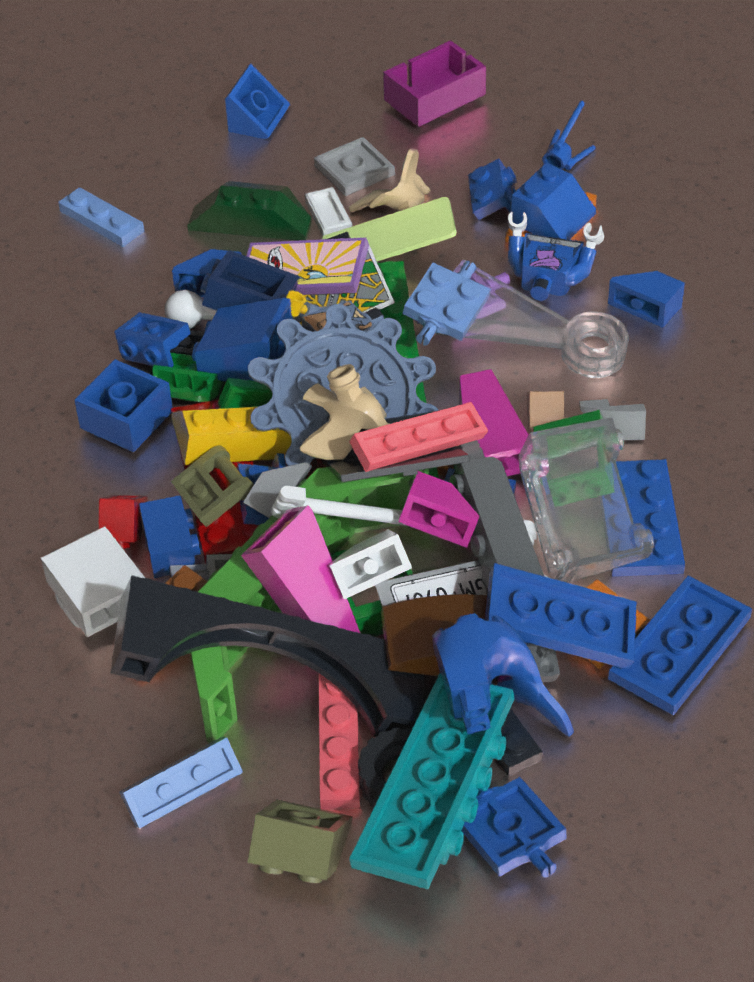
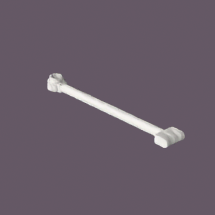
M283 486L271 508V514L276 518H279L288 509L309 505L314 514L405 525L398 522L403 510L306 498L305 488ZM523 520L534 546V540H537L535 524L532 521Z

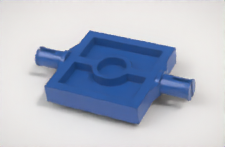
M521 777L514 779L504 786L488 788L487 791L479 790L476 796L478 800L476 817L472 823L465 822L461 831L495 873L500 877L521 864L531 862L541 873L542 877H549L548 872L552 875L556 871L557 866L545 854V851L567 839L566 828Z

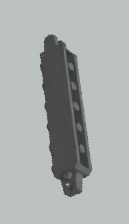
M478 441L459 445L460 449L469 454V462L454 464L455 471L451 475L449 483L453 484L479 515L478 522L471 536V549L473 555L479 559L484 586L488 588L489 572L494 563L544 576L502 462L493 456L485 457ZM525 642L536 661L542 683L556 681L560 675L556 650Z

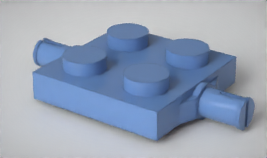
M465 261L458 273L432 263L404 305L403 314L417 320L423 326L416 337L420 344L423 341V345H428L435 333L447 334L460 341L463 340L488 300L491 291L490 288L470 279L476 270V265L473 262L469 266L470 261Z

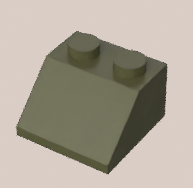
M276 799L255 815L247 863L259 865V870L265 873L282 874L283 871L298 874V878L302 881L321 883L322 880H327L337 869L353 816Z

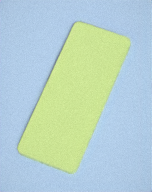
M441 197L327 234L322 239H328L347 231L351 238L366 237L378 262L450 239L457 234L449 198Z

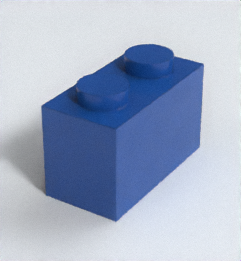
M181 495L139 503L154 579L170 576L171 565H196L194 556L201 555L197 534L190 535L189 530L195 529L191 508L184 509Z

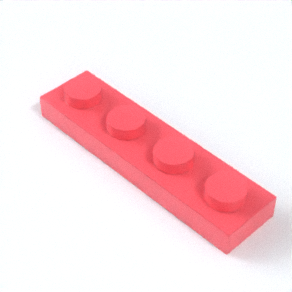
M472 402L355 433L349 443L365 472L483 439L488 429Z
M319 673L320 808L323 810L360 808L358 709L337 686Z

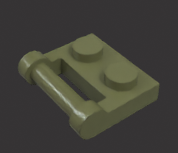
M219 445L211 448L171 481L205 527L209 526L238 501H244L254 486L253 482L248 477H243L230 461L228 451ZM214 468L220 469L231 483L224 491L209 474Z

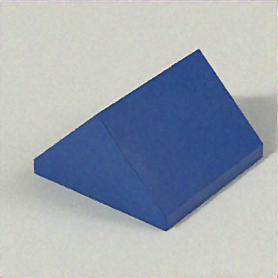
M252 64L246 67L225 98L228 132L266 140L290 106V103Z

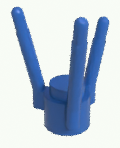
M584 101L579 102L563 132L561 133L559 129L555 131L549 147L542 157L544 164H550L561 170L563 168L571 170L577 162L596 149L594 145H591L571 158V147L565 142L585 105Z

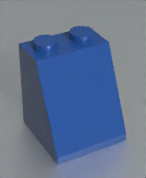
M278 298L218 308L213 319L207 322L201 341L196 342L194 345L192 359L196 361L197 371L218 374V380L225 382L228 378L253 380L248 373L250 361L258 357L276 360L281 358L286 351L284 343L277 335V326L284 319H292L290 299Z

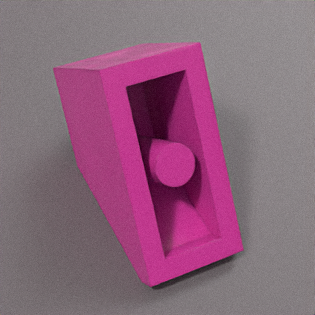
M417 471L418 474L415 476L398 522L467 548L479 519L478 513L452 483Z

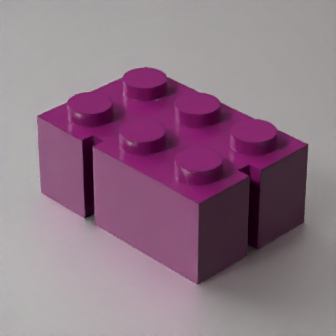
M450 40L408 60L409 86L407 85V64L404 62L384 71V101L416 126L420 127L486 95V66L472 55L466 56V51Z

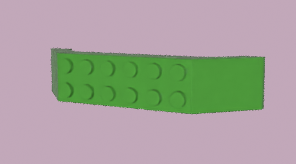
M325 467L317 468L308 479L302 480L298 487L306 489V498L403 510L416 474L403 476V473L341 482ZM429 468L417 470L429 475ZM314 514L329 554L338 552L355 533L401 526L399 524ZM272 515L264 524H260L255 529L253 536L242 547L240 546L235 549L225 565L220 570L214 571L209 577L208 582L198 592L282 613L241 556L278 518ZM218 646L190 653L205 736L208 743L224 736L238 720L232 674L228 670L250 647Z

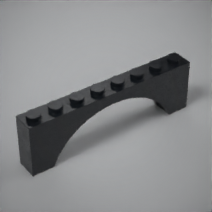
M131 575L121 597L110 672L112 674L150 682L166 665L188 653L218 646H245L282 654L301 662L326 677L351 700L365 719L374 737L378 736L380 732H387L392 730V728L413 729L424 707V674L388 670L384 639Z

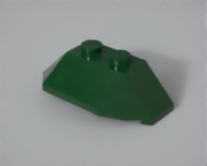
M228 181L194 206L187 227L189 231L300 241L307 240L312 217L288 186Z

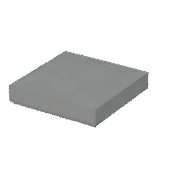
M364 137L314 157V166L345 196L395 175V166Z

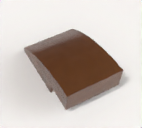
M438 595L401 601L382 607L381 619L388 670L439 676L440 670L433 648L432 635L439 628L445 630L452 627L459 617L476 613L479 618L485 621L487 595Z

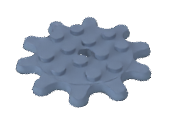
M333 304L326 311V325L319 331H308L294 319L282 320L277 326V335L286 347L284 355L276 360L258 357L250 361L248 365L249 376L255 382L264 384L272 391L271 400L252 411L251 423L258 431L264 432L280 429L291 436L292 443L285 454L287 466L305 462L310 464L315 459V457L302 453L300 446L312 433L329 421L330 414L323 407L303 400V396L310 387L317 383L330 390L327 375L337 367L347 364L354 366L356 372L360 375L359 388L366 387L383 407L387 415L386 418L438 411L436 406L421 401L416 394L417 385L434 376L436 365L427 356L405 358L398 353L396 342L401 336L402 327L397 320L385 318L374 329L361 331L353 325L351 312L345 305Z

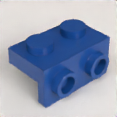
M498 158L468 174L472 212L478 220L504 207L511 213L512 194L516 192L514 184L517 183V178L510 167L506 168Z

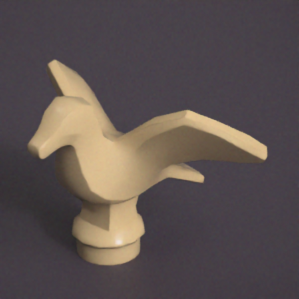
M411 148L408 150L403 162L401 178L396 187L372 191L349 207V211L354 212L369 205L370 208L387 205L397 211H401L422 204L425 197L424 194H428L430 188L416 174L419 158L417 149Z
M351 364L337 367L327 375L330 390L317 383L304 394L303 400L323 407L330 414V417L326 424L312 433L300 446L302 453L324 460H344L352 449L349 441L355 433H359L361 429L370 430L389 424L384 419L387 415L375 396L366 387L359 388L360 375Z

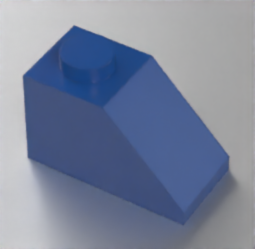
M658 271L615 276L610 279L608 304L664 328L682 307L685 282Z

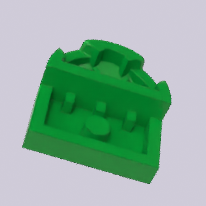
M171 353L173 367L153 366V376L169 382L171 398L196 402L212 401L218 397L224 381L218 380V374L197 371L196 361H193L191 355Z

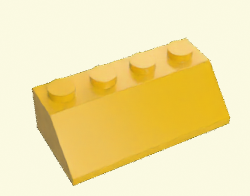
M257 407L172 412L171 415L184 465L193 464L207 451L218 445L223 446L228 451L231 462L272 460L275 458L276 453L284 454L285 458V454L292 443L291 436L280 429L262 432L254 428L250 418L252 411Z

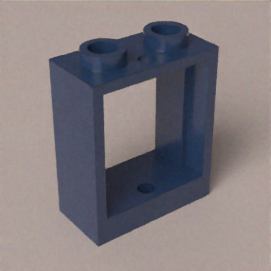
M228 250L222 260L217 259L215 261L211 274L207 273L201 286V292L205 293L202 305L217 311L218 308L286 298L289 291H296L300 276Z

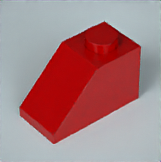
M112 495L99 498V529L106 527L122 548H130V542H136L141 539L143 522L139 503L148 502V496Z

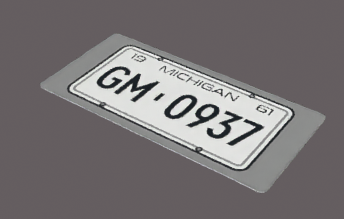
M479 560L386 580L375 585L383 607L421 597L454 594L487 595L488 588L484 586L482 581V568Z

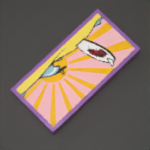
M366 237L250 243L247 257L300 276L296 291L303 295L357 293L369 243Z

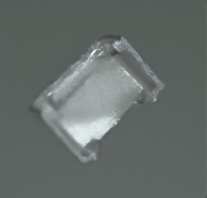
M612 417L530 432L519 453V469L548 574L552 579L572 583L646 559L654 548L651 531L645 529L643 524H634L616 464L619 450H622L624 447V440L620 429L615 428Z

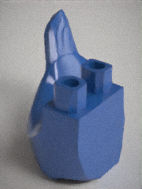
M476 613L459 617L452 627L445 630L439 628L432 635L435 656L454 719L463 718L467 734L491 728L487 714L491 710L492 679L501 675L509 677L502 678L496 686L513 689L515 702L535 708L566 736L570 737L574 733L566 711L542 683L536 661L530 649L515 628L504 619L494 615L491 617L492 621H484Z

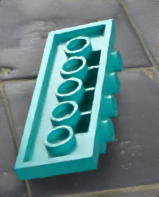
M441 673L439 674L349 858L352 869L429 889L439 865H446L450 854L457 856L460 853L464 840V833L461 831L465 822L472 823L478 811L476 796L479 790L487 791L492 779V768L490 765L493 759L501 760L504 755L506 738L502 736L501 728L514 701L513 689L491 684V710L487 713L491 728L467 734L463 718L454 719Z

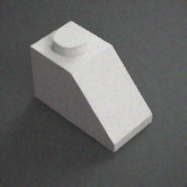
M389 529L355 544L329 564L343 599L412 568L398 534Z

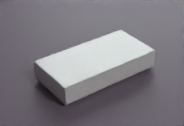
M333 187L305 194V203L322 236L352 227V222Z

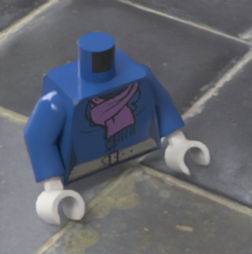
M513 212L509 214L508 225L512 231V236H509L508 263L515 276L522 278V288L530 291L532 298L544 301L548 298L549 294L564 296L571 286L577 285L590 275L597 250H594L595 245L600 244L604 239L601 225L598 234L595 236L589 235L592 229L591 223L585 225L583 232L587 242L584 247V242L531 233H525V237H522V232L527 227V215L523 212V222L515 224L512 222Z

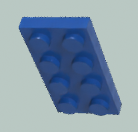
M666 459L612 461L615 493L600 496L612 577L684 574L685 560Z
M493 564L489 572L485 621H492L491 617L496 615L515 628L524 642L630 669L635 657L636 601L504 565Z
M688 575L635 638V657L630 669L612 666L609 670L608 680L674 716L749 621L752 608Z

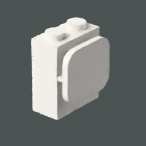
M106 527L89 533L41 558L46 582L55 592L57 603L73 625L81 628L87 637L118 622L121 597L131 575L145 578Z

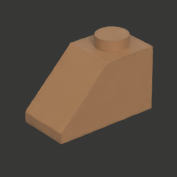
M564 391L527 392L528 432L534 433V426L564 419Z

